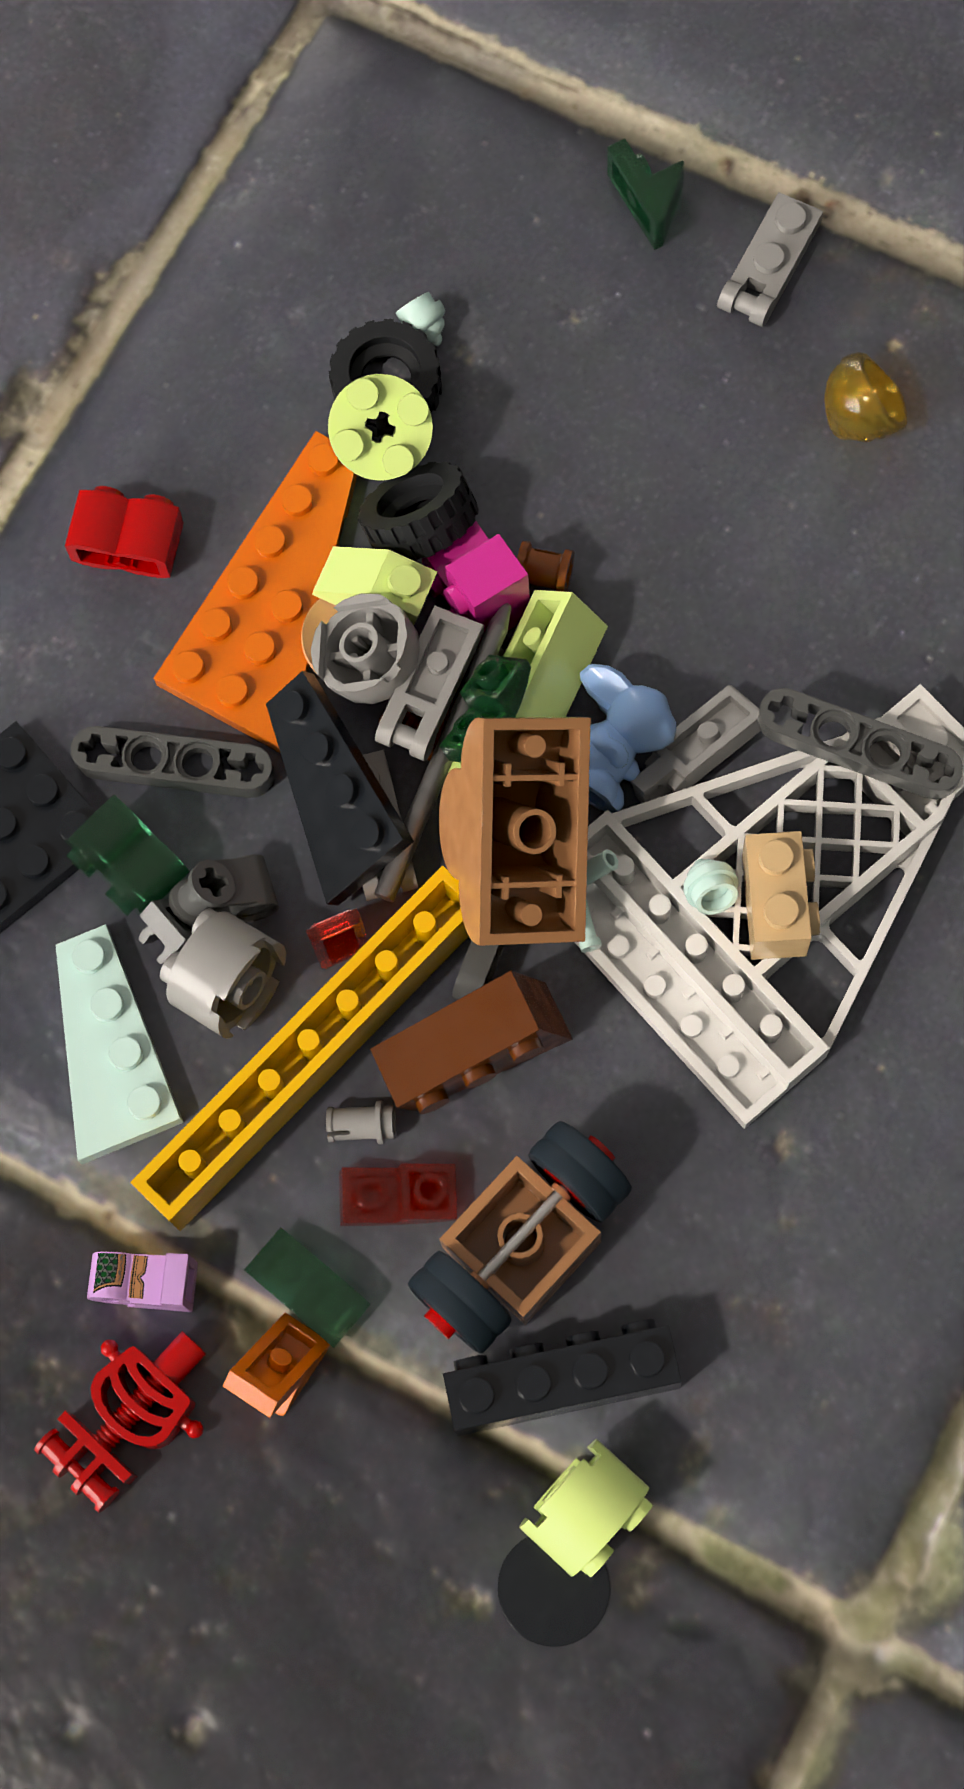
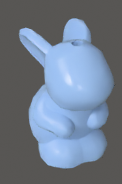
M590 664L580 672V680L587 693L598 703L600 710L607 717L602 722L590 725L589 804L605 812L609 810L612 814L620 811L624 806V793L619 785L624 779L631 782L640 773L638 763L635 760L636 753L662 750L674 742L676 721L670 711L666 696L660 691L643 685H632L623 673L609 665Z

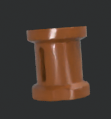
M523 540L517 559L528 573L529 584L555 589L556 591H568L574 565V550L566 549L563 553L533 548L531 542Z

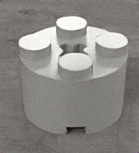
M207 908L196 918L192 927V935L186 941L181 951L173 952L165 960L160 970V979L167 983V1000L172 1006L223 1038L228 1039L234 1037L230 1029L235 1026L242 1030L247 1029L270 1002L280 982L272 977L275 964L277 962L285 966L286 950L282 944L230 912H216L211 908Z

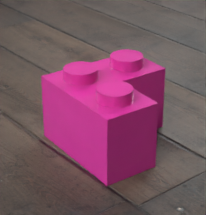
M475 521L473 526L466 530L467 533L454 541L451 546L436 552L433 556L422 558L424 566L437 571L429 592L433 597L442 595L450 606V609L447 611L483 624L484 632L489 621L499 608L508 603L511 606L508 630L519 624L530 601L528 573L500 534L489 539Z

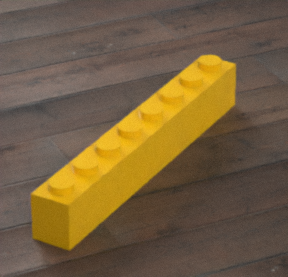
M442 865L130 1182L179 1231L221 1191L467 939L469 935L466 931L460 908L459 880L452 877L449 871Z

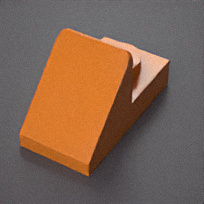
M285 1312L232 1367L223 1387L269 1418L274 1413L283 1416L290 1409L328 1351L331 1342Z

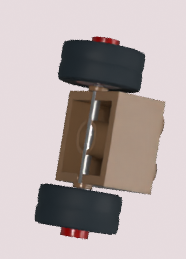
M563 1121L555 1123L546 1132L544 1138L539 1140L528 1153L532 1164L552 1186L546 1183L516 1156L439 1239L443 1249L449 1255L440 1250L434 1253L427 1260L424 1267L418 1270L407 1284L413 1294L429 1309L424 1317L447 1339H450L454 1334L457 1335L471 1349L480 1354L493 1344L496 1337L502 1334L512 1321L510 1314L500 1302L526 1325L601 1243V1232L570 1203L591 1219L601 1223L612 1214L616 1206L622 1203L632 1190V1186L626 1176L613 1162L615 1159L613 1153L594 1136L590 1135L587 1138Z

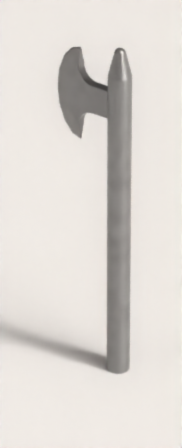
M508 603L499 608L486 627L405 818L404 825L414 842L385 866L374 891V895L381 899L394 902L489 675L494 676L505 653L501 646L509 627L511 606Z

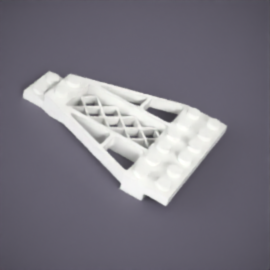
M921 684L882 717L875 720L948 746L959 755L963 765L962 777L955 791L946 798L937 800L925 798L804 752L795 751L612 814L607 810L588 826L587 860L604 850H610L618 859V868L591 883L586 888V899L596 937H600L602 946L594 951L585 953V955L744 1129L827 1057L953 800L964 791V727ZM847 732L842 736L824 741V743L834 747L841 746L848 741L849 733ZM889 741L876 742L869 750L873 760L880 765H893L900 759L899 749ZM911 751L908 764L903 771L904 773L911 775L919 753ZM934 762L931 768H926L929 770L928 779L938 783L942 776H947L944 774L945 765L941 762ZM803 768L801 772L737 826L728 823L707 800L792 770ZM824 778L851 779L855 783L854 803L823 801ZM816 784V801L797 800ZM862 791L875 804H862ZM693 805L723 837L698 859H713L724 862L737 851L736 869L733 870L738 877L739 886L737 889L738 897L734 906L714 915H706L699 912L697 908L688 903L683 891L687 873L695 861L677 877L672 879L625 827ZM784 811L815 813L814 837H802L803 849H814L815 881L806 882L807 886H812V902H817L819 907L820 887L845 888L819 911L820 935L811 936V942L819 941L823 943L854 976L825 1036L822 1038L814 1032L767 981L772 974L792 957L763 959L754 967L745 957L751 956L750 945L739 944L740 919H747V908L741 907L742 882H744L742 851L745 835L757 834L776 817V833L783 832ZM822 814L853 815V840L822 838ZM861 816L888 817L892 821L891 842L860 840ZM901 830L906 837L899 842V831ZM821 850L852 852L851 876L820 875ZM860 852L885 854L859 876ZM895 868H901L904 871V877L864 958L858 960L834 935L829 925ZM708 917L733 918L732 942Z

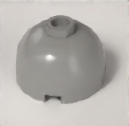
M361 593L344 599L333 607L338 612L330 618L327 625L321 621L315 630L311 646L313 669L327 687L354 703L375 704L391 699L394 690L404 684L416 668L420 653L419 634L405 612L380 594Z

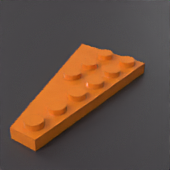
M315 431L153 678L158 687L279 753L280 749L266 703L301 671L307 672L309 663L305 658L301 643L302 626L310 608L320 599L312 595L333 546L339 547L344 520L348 516L357 474L346 468L338 459L327 436Z

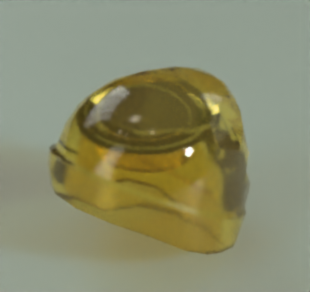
M852 353L843 357L841 362L830 373L825 385V413L832 433L841 440L872 442L875 438L884 439L887 435L906 428V405L896 383L865 353Z

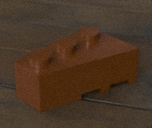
M511 970L372 1047L370 1050L396 1107L419 1111L420 1114H427L446 1105L450 1101L449 1096L466 1088L471 1089L492 1080L497 1074L571 1041L573 1038L546 982Z

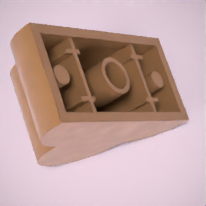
M476 718L470 723L463 742L461 768L450 770L442 787L439 807V834L446 867L451 876L459 880L462 918L466 931L475 944L485 946L585 942L591 718Z

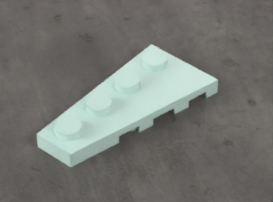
M106 924L56 944L77 1160L82 1165L184 1123L111 932Z

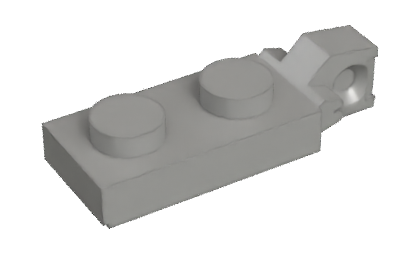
M732 685L725 687L676 727L674 742L662 750L652 752L653 754L645 761L646 768L631 781L635 797L641 803L693 786L761 731L758 724L760 709Z

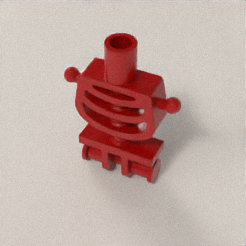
M183 1331L180 1332L154 1362L134 1346L129 1347L121 1354L116 1341L112 1339L105 1340L101 1345V1352L111 1362L95 1375L91 1384V1397L98 1414L105 1421V1425H101V1430L97 1429V1434H93L72 1413L64 1411L58 1420L78 1440L70 1448L59 1437L60 1432L53 1428L42 1437L34 1448L37 1454L43 1453L55 1465L52 1472L58 1478L64 1476L67 1472H70L76 1478L70 1489L76 1495H80L83 1492L96 1505L94 1509L98 1513L104 1511L120 1492L116 1486L110 1487L99 1476L106 1468L128 1485L138 1477L112 1452L111 1448H115V1443H120V1439L124 1438L144 1448L160 1449L169 1445L181 1428L191 1438H199L203 1434V1424L200 1421L188 1418L195 1408V1401L178 1385L207 1353ZM143 1367L150 1372V1376H145ZM127 1370L138 1385V1389L133 1390L134 1394H131L124 1378ZM110 1384H112L115 1393L123 1402L121 1407L117 1408V1412H113L108 1403L107 1391ZM165 1389L169 1390L173 1394V1398H168L163 1395L165 1393ZM158 1402L166 1408L173 1410V1413L163 1418L153 1415L149 1412L148 1407L151 1408L153 1406L152 1403ZM140 1418L147 1423L162 1428L157 1434L149 1437L138 1436L130 1430H132V1426L136 1425V1421H140ZM90 1450L96 1458L84 1469L78 1461Z

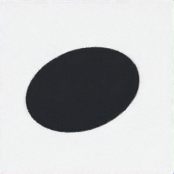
M526 1537L515 1545L502 1564L498 1577V1598L502 1612L512 1628L522 1637L533 1643L550 1647L575 1643L586 1637L596 1628L608 1606L610 1582L605 1564L592 1577H589L582 1570L571 1577L530 1537Z

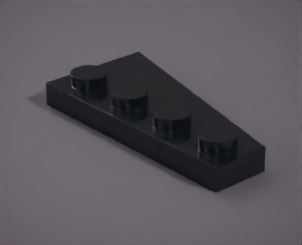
M301 671L266 703V707L326 904L339 906L411 845L414 840L316 676L312 673Z

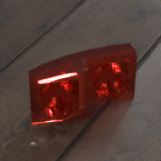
M400 1164L397 1168L342 1167L339 1171L340 1226L423 1224L455 1221L457 1219L455 1164Z

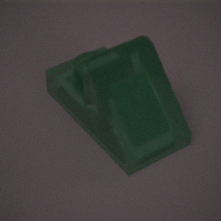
M624 138L607 147V175L650 244L656 250L664 245L683 189L684 161H679L652 174L646 158L641 153L635 155Z

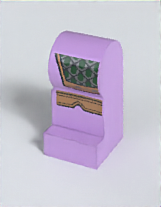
M95 1252L92 1255L87 1299L102 1303L123 1304L134 1308L192 1312L198 1262L189 1254L166 1253V1255H147L122 1252Z

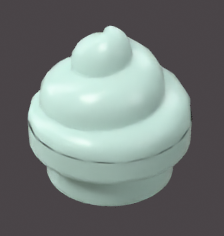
M430 292L415 298L395 313L401 323L404 321L413 324L412 327L414 329L423 331L427 335V340L430 343L433 342L434 346L438 347L441 344V332L445 325L443 319L445 308L440 300L435 301Z
M698 859L687 873L683 891L691 906L697 908L702 914L714 915L724 912L736 902L739 880L729 864L713 859Z

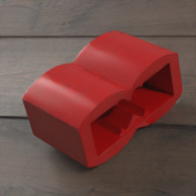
M97 486L94 490H79L65 548L71 561L101 569H121L133 574L155 578H170L184 522L179 507L175 506L166 497L149 494L144 496V499H129L124 497V494L115 488Z

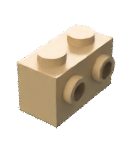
M802 831L745 835L742 862L751 960L807 956L812 939L811 936L820 935L818 903L808 902L806 882L815 881L813 849H803Z

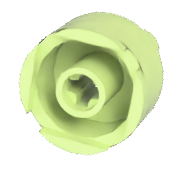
M371 374L352 381L338 394L330 410L328 434L334 453L346 468L367 479L390 480L406 475L420 463L431 443L433 425L427 402L413 385L393 375ZM379 412H386L388 414V423L395 426L392 435L384 434L381 441H375L372 439V430L365 427V422L367 418L376 419Z
M595 1439L587 1446L595 1456L589 1462L584 1458L582 1461L576 1458L534 1505V1508L541 1514L537 1522L533 1524L527 1518H524L519 1526L528 1537L571 1577L581 1570L589 1577H592L614 1552L607 1544L621 1527L629 1532L632 1531L653 1506L645 1498L649 1491V1486L598 1439Z

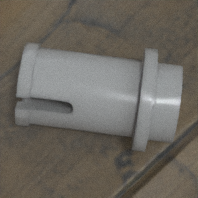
M376 1101L375 1106L327 1107L326 1132H330L327 1135L328 1142H335L336 1140L377 1139L378 1144H385L386 1139H394L396 1137V1112L394 1105L384 1106L383 1101Z

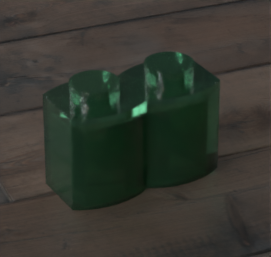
M115 795L110 796L65 840L72 848L66 857L87 878H90L96 872L111 887L104 895L125 916H128L133 910L140 916L151 901L163 899L190 872L178 857Z

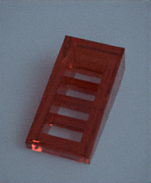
M357 908L341 912L312 925L310 929L306 930L308 939L322 969H327L352 958L368 941Z

